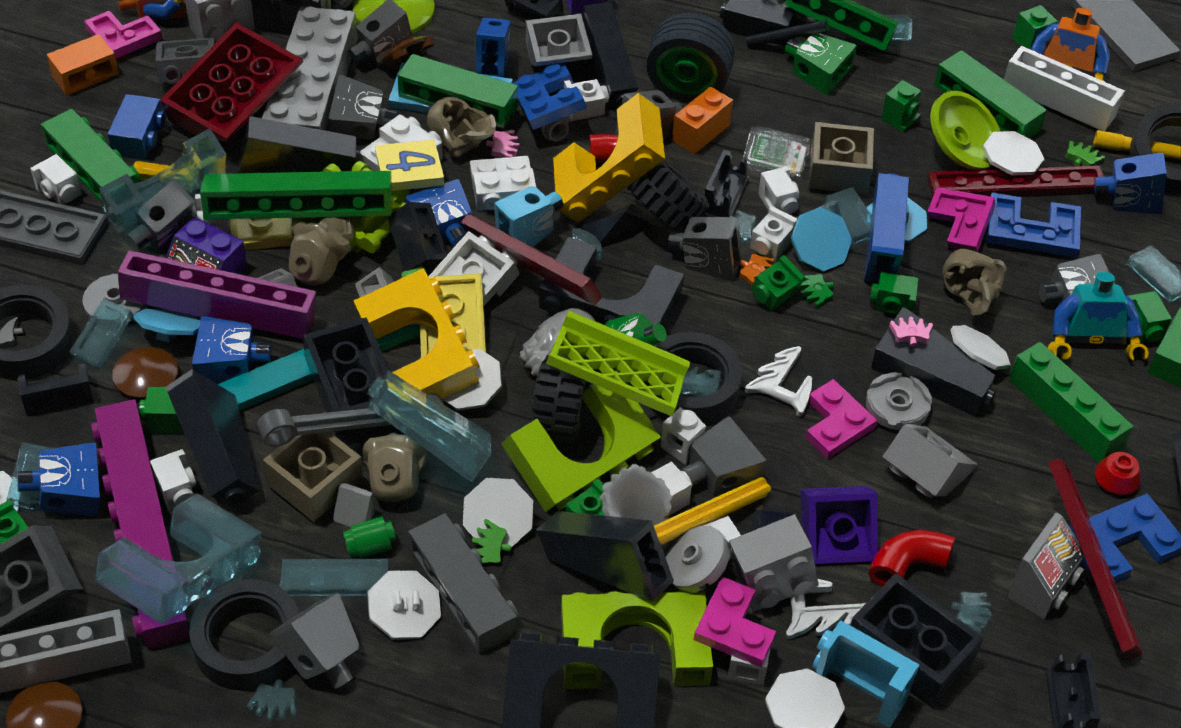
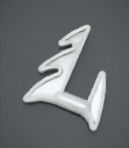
M801 347L789 348L775 354V362L760 367L757 374L761 377L747 384L745 392L770 395L792 405L796 410V415L801 417L808 404L809 394L812 389V377H806L797 393L780 387L800 356Z
M818 579L819 586L812 588L807 593L832 591V583ZM804 594L791 596L792 623L786 631V638L792 639L803 635L820 621H822L821 624L816 628L817 636L823 635L827 629L831 630L844 618V622L850 625L852 617L866 603L806 607Z

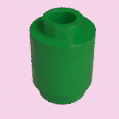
M382 516L352 525L350 530L343 532L350 559L358 556L360 559L392 550L391 542L397 541L392 522H384Z

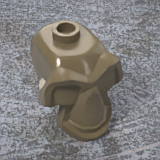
M445 97L437 101L430 108L427 115L428 127L440 136L442 144L448 148V152L452 157L459 158L471 149L478 148L482 140L489 138L496 132V121L492 114L487 115L481 110L471 108L465 101L456 97Z
M322 217L317 223L295 224L293 226L294 238L291 243L288 265L290 273L303 284L316 286L326 283L334 274L338 261L343 259L350 250L351 244L348 240L354 237L353 223L350 217Z
M959 249L948 256L942 268V278L945 287L951 293L961 298L966 307L971 311V315H981L986 313L990 304L999 298L1007 267L999 259H992L972 250Z
M391 433L387 436L370 438L363 446V457L369 469L373 495L378 500L386 503H399L413 497L419 486V472L424 467L428 458V445L421 444L410 434L398 435Z

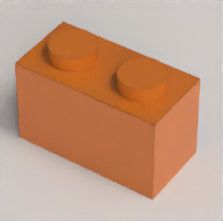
M100 34L46 54L51 75L66 96L119 75L115 54Z
M709 87L674 115L672 141L693 154L697 153L730 126L733 99L713 87Z

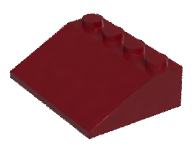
M235 22L160 99L168 121L192 135L229 142L247 123L249 117H252L303 63V60Z

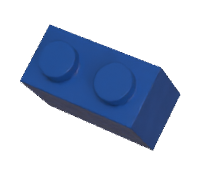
M125 95L108 132V139L112 150L116 149L122 157L147 160L151 149H155L157 145V135L160 129H163L166 124V113L162 111L160 99Z

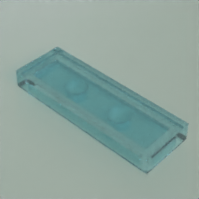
M282 559L280 588L285 590L290 596H332L336 593H339L340 596H365L389 571V560Z

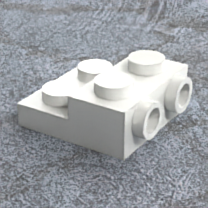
M399 114L379 129L380 138L360 151L359 161L369 165V168L379 171L375 145L435 140L441 161L443 159L442 140L435 131L428 133L423 130L414 117L407 119Z
M528 156L470 161V172L477 211L495 210L494 203L530 186L536 187L533 168L530 167Z
M468 231L428 277L481 273L484 307L494 294L501 296L520 273L516 267L517 261L511 254L506 251L498 252L494 249L493 243L485 236L480 235L478 238Z

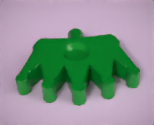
M822 274L804 275L805 278L799 290H801V297L808 296L807 303L815 302L814 308L818 309L826 302L832 300L833 292L829 288L834 287L833 282L825 283Z

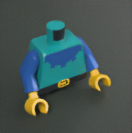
M1098 272L1095 276L1094 284L1076 285L1072 295H1069L1055 309L1052 332L1055 341L1051 342L1048 346V349L1055 356L1059 346L1062 347V359L1067 360L1071 356L1072 349L1067 343L1125 344L1126 339H1130V344L1125 352L1126 356L1134 361L1133 350L1136 347H1140L1142 359H1147L1148 348L1140 344L1139 337H1142L1139 313L1132 299L1124 295L1121 286L1114 284L1115 276L1113 274Z

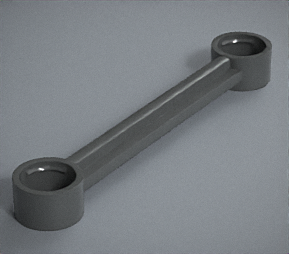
M427 393L415 399L412 404L293 417L285 409H274L259 418L257 428L266 446L280 447L299 435L416 422L420 429H432L446 420L448 411L437 393Z

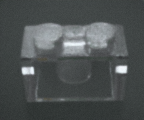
M753 126L750 128L743 158L749 163L748 169L765 172L766 168L774 170L789 166L791 169L789 178L793 180L794 175H802L812 139L761 126Z

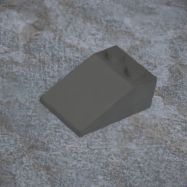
M32 525L0 544V631L38 614L82 590L81 584L52 526Z

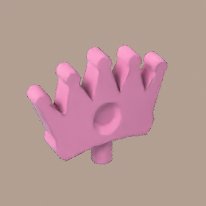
M514 130L496 131L493 134V141H487L486 146L493 147L491 151L492 156L506 158L517 155L520 144L518 143V137H514Z
M911 316L908 319V325L904 322L903 318H899V326L894 321L890 322L889 327L895 336L896 342H910L911 347H916L917 342L928 343L929 334L933 327L932 323H929L925 328L923 319H919L916 325Z

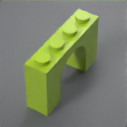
M595 384L591 385L583 393L582 399L599 423L604 435L602 456L593 463H578L565 457L556 448L538 419L514 432L501 443L545 512L555 506L559 511L564 509L566 504L575 498L573 494L581 489L586 491L592 487V482L596 479L602 483L600 477L609 472L610 475L618 474L622 467H629L626 463L628 459L635 456L639 461L654 451L652 444L661 437L638 402Z
M617 591L607 594L577 592L571 595H562V636L579 638L578 645L593 646L594 640H604L616 628L625 625H643L655 630L666 640L671 652L674 686L710 685L713 670L711 647L693 640L694 632L707 608L705 592H664L654 601L643 599L631 593ZM574 662L564 665L565 689L601 688L603 669L587 662Z

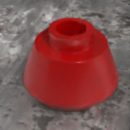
M1125 452L1110 454L1100 461L1095 469L1097 482L1104 490L1111 494L1128 495L1135 492L1141 484L1139 463L1132 455Z

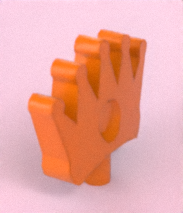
M752 254L749 262L741 259L739 265L744 268L740 270V278L752 286L756 276L772 266L774 259L757 254Z

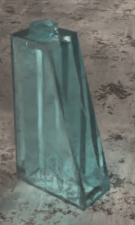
M389 370L383 379L377 377L369 388L367 394L371 397L368 408L471 482L474 480L491 455V434Z

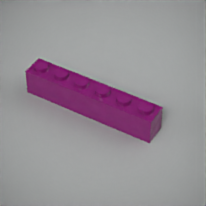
M130 250L127 252L118 270L119 295L122 300L200 317L207 316L247 323L255 329L303 339V335L310 332L315 319L316 291Z

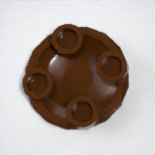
M419 36L403 40L386 53L382 58V62L390 70L400 66L403 63L402 60L409 58L412 54L424 57L428 54L427 49L434 46L433 37Z
M155 347L137 348L127 352L116 362L112 370L113 384L116 390L127 396L142 398L143 400H146L148 387H166L174 382L179 374L178 364L173 355L164 349Z
M41 682L29 686L16 695L9 705L6 715L7 728H77L83 711L80 697L71 687L59 682Z

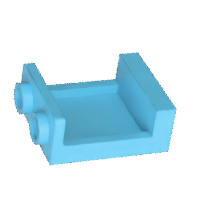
M840 620L833 631L827 629L817 645V649L820 652L816 656L812 667L816 669L817 674L825 678L829 673H833L880 700L882 706L877 721L890 728L907 702L919 664Z

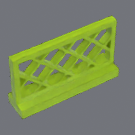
M568 310L546 364L672 416L676 409L690 361ZM581 355H585L589 359L584 360ZM561 356H568L571 359V361ZM612 368L618 369L621 373H615ZM593 369H599L602 372V374L594 371ZM643 381L649 382L652 386H646ZM624 382H630L633 385V387L625 384ZM656 395H661L665 400L656 397Z

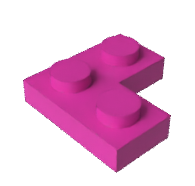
M110 11L84 21L86 30L90 35L100 34L114 52L115 58L122 57L163 39L161 30L148 15L125 25H122Z
M937 187L928 209V215L932 219L954 222L947 239L948 248L957 250L968 249L978 252L996 205L995 197Z
M834 379L809 394L808 403L825 419L808 429L805 438L827 459L876 428L878 420Z
M722 577L694 632L693 640L762 668L774 642L776 631L744 619L754 599L755 589Z

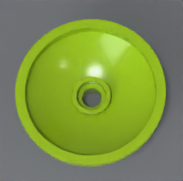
M355 0L353 2V11L356 13V22L359 24L387 0ZM393 0L407 13L412 34L425 28L433 19L435 13L434 0Z
M949 91L942 94L933 103L930 115L932 132L942 151L958 165L971 170H986L993 166L990 164L982 148L993 132H1001L991 112L978 99L965 92Z

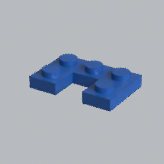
M564 63L549 65L541 72L533 75H524L518 81L511 83L518 85V101L533 130L587 108L577 86L564 88V81L570 80L571 84H574ZM562 89L556 95L549 96V93Z
M991 193L990 197H995L996 205L987 226L986 243L1077 258L1080 250V206L1051 202L1047 223L1020 218L1021 197Z
M1148 493L1090 517L1115 582L1130 576L1133 567L1118 550L1117 546L1135 538L1140 541L1157 564L1181 554V534ZM1073 525L1069 526V528L1071 529L1072 533L1074 534L1075 538L1079 543ZM1084 555L1082 563L1092 575Z

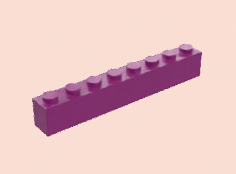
M133 399L95 408L97 422L91 423L95 443L102 441L103 448L96 450L101 469H108V474L102 475L106 495L113 494L114 501L108 502L112 523L119 521L120 529L114 530L118 551L125 549L126 557L120 558L124 579L131 578L132 586L126 587L130 608L137 607L139 615L132 617L136 637L144 636L148 650L190 639L189 627L136 401Z

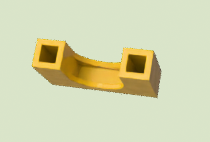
M637 93L617 109L619 130L617 144L611 156L599 169L596 170L595 156L575 142L553 158L555 192L560 195L564 203L563 208L558 211L577 223L665 160L660 109L640 93Z
M424 268L354 300L361 318L367 317L375 339L412 324L427 325L438 331L437 341L426 356L390 373L402 405L412 404L415 399L427 393H437L443 399L479 382L475 369L479 368L480 365L472 349L467 352L465 351L463 344L467 343L466 337L460 325L453 327L450 320L454 319L455 316L447 301L441 303L438 296L443 295L442 290L435 277L428 278Z

